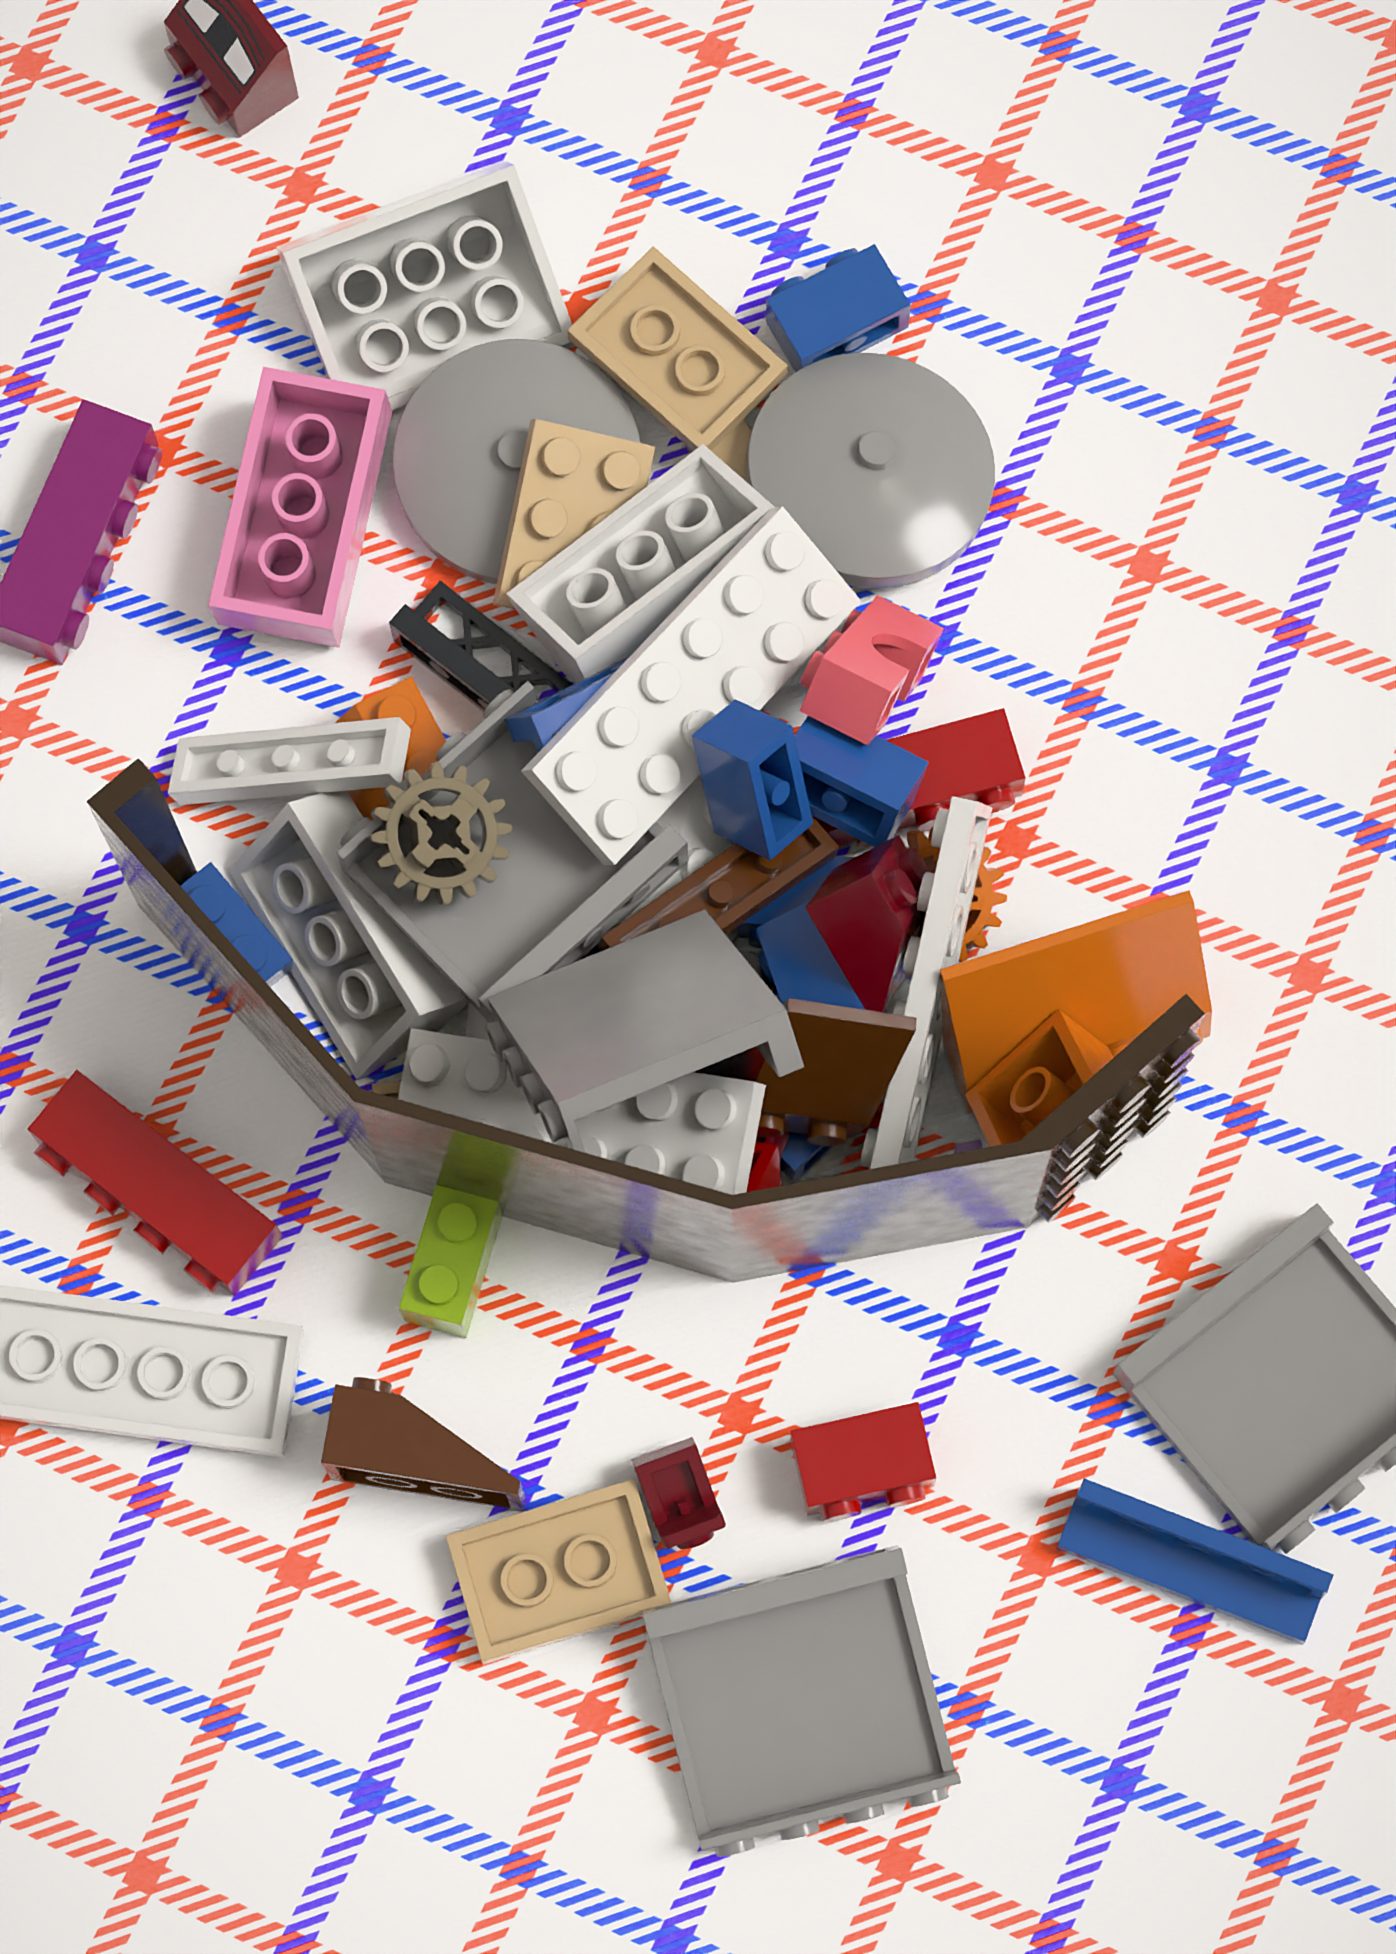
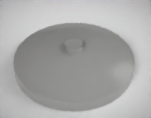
M505 339L480 344L462 351L437 367L420 384L406 405L399 421L393 450V470L396 489L404 514L415 534L437 558L451 568L474 579L497 584L530 420H544L640 443L635 418L627 401L612 380L586 358L556 344L529 339Z
M848 353L825 358L805 366L788 377L772 392L762 406L751 432L746 455L745 474L746 482L775 508L784 507L849 586L875 589L904 586L924 580L948 567L964 553L977 536L989 510L995 485V461L990 438L976 410L943 377L924 366L900 357L878 353Z

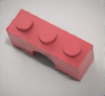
M877 595L863 612L854 609L850 613L841 632L834 630L823 652L817 650L813 654L800 681V685L807 688L808 691L799 711L868 746L887 723L896 700L899 699L904 702L921 682L944 628Z

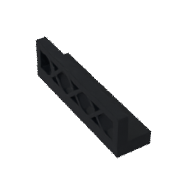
M442 581L437 583L415 610L404 604L389 621L393 642L482 712L500 693L508 689L515 693L527 681L532 686L547 684L556 692L573 685ZM442 603L463 618L464 638L450 639L428 622L429 618ZM470 625L485 636L472 637ZM500 647L511 656L513 676L498 677L473 657V649ZM518 662L533 674L519 675Z

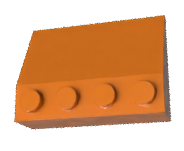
M1190 890L940 969L943 1048L968 1114L973 1113L965 1094L1058 1009L1105 1044L1113 1058L1185 994L1205 1013L1197 1036L1201 1039L1198 1045L1203 1042L1204 1038L1210 1037L1212 1005L1195 904Z

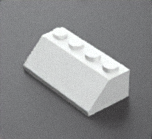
M702 444L506 594L512 605L562 672L573 683H577L631 656L771 508L775 507Z
M347 791L324 792L288 802L229 868V872L256 916L293 959L290 972L356 1079H360L406 1052L411 1028L438 1032L469 1001L342 871L336 853L342 848L340 841L344 834L364 817Z

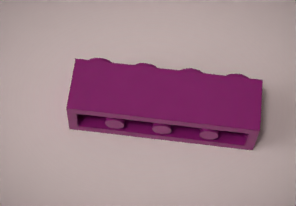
M82 399L0 583L1 643L63 665L70 648L77 650L80 647L89 626L90 617L85 613L94 592L102 594L110 581L114 567V560L110 556L119 537L126 539L135 524L138 504L134 503L141 485L143 482L150 484L153 481L161 463L162 449L158 448L159 444L151 423Z

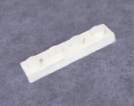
M400 717L179 738L168 794L179 805L381 788L387 787L390 784L398 786L402 782L411 728Z

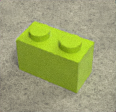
M436 1184L399 1305V1310L405 1322L467 1338L503 1217L498 1201Z

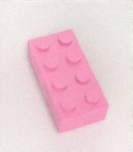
M262 368L208 604L218 625L340 648L392 416V408L386 390L274 368Z

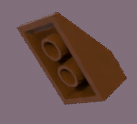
M788 998L782 1005L787 1010L804 1067L779 1077L757 1048L753 1047L728 1058L727 1077L766 1085L757 1131L758 1137L782 1136L784 1131L807 1134V1141L815 1145H844L846 1140H849L869 1126L916 1031L917 1018Z
M354 1377L352 1387L335 1384L321 1464L332 1481L525 1511L526 1496L521 1481L405 1397L391 1392V1383L372 1378Z

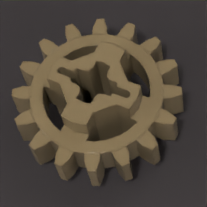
M440 762L430 764L428 779L422 780L421 776L413 768L406 771L404 778L408 789L403 791L397 786L388 785L383 792L387 799L393 803L390 809L376 807L371 813L373 818L384 823V829L368 836V841L371 844L384 845L387 853L374 863L376 868H387L393 865L397 870V874L394 876L390 886L396 890L408 882L415 885L414 901L417 902L424 901L430 889L436 890L440 905L451 903L453 888L458 887L467 899L476 896V886L473 879L478 877L487 883L494 882L497 875L488 865L490 860H506L510 854L504 847L497 845V837L512 832L511 824L496 823L494 816L495 813L499 812L506 805L504 799L487 802L483 795L487 791L490 781L484 778L470 786L465 783L467 767L463 765L458 766L450 778L444 777ZM429 791H447L457 795L446 806H431L424 799L421 800L418 795ZM475 813H477L482 826L480 850L471 841L469 820ZM400 817L410 827L411 849L405 855H403L398 842ZM428 819L434 824L445 819L448 820L453 826L448 836L454 842L453 846L455 848L447 844H443L435 849L432 848L427 842L431 838L432 831L426 825V820ZM449 861L456 868H460L463 871L452 877H433L423 873L433 862Z

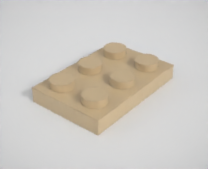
M654 246L567 330L568 340L692 451L702 444L712 451L788 375V365Z
M530 420L492 605L515 609L506 594L646 488L648 486L655 446L544 420Z
M635 1479L445 1535L483 1665L643 1616L641 1610L671 1603Z

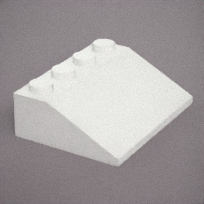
M505 160L276 246L327 378L386 390L392 410L407 405L416 389L437 367L458 353L474 346L505 339L538 340L558 346L571 342L568 340L567 330L572 326V322L515 165Z

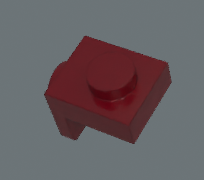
M693 1437L631 1459L655 1528L665 1549L675 1546L679 1549H690L700 1546L711 1540L715 1531L726 1527V1522L717 1504Z

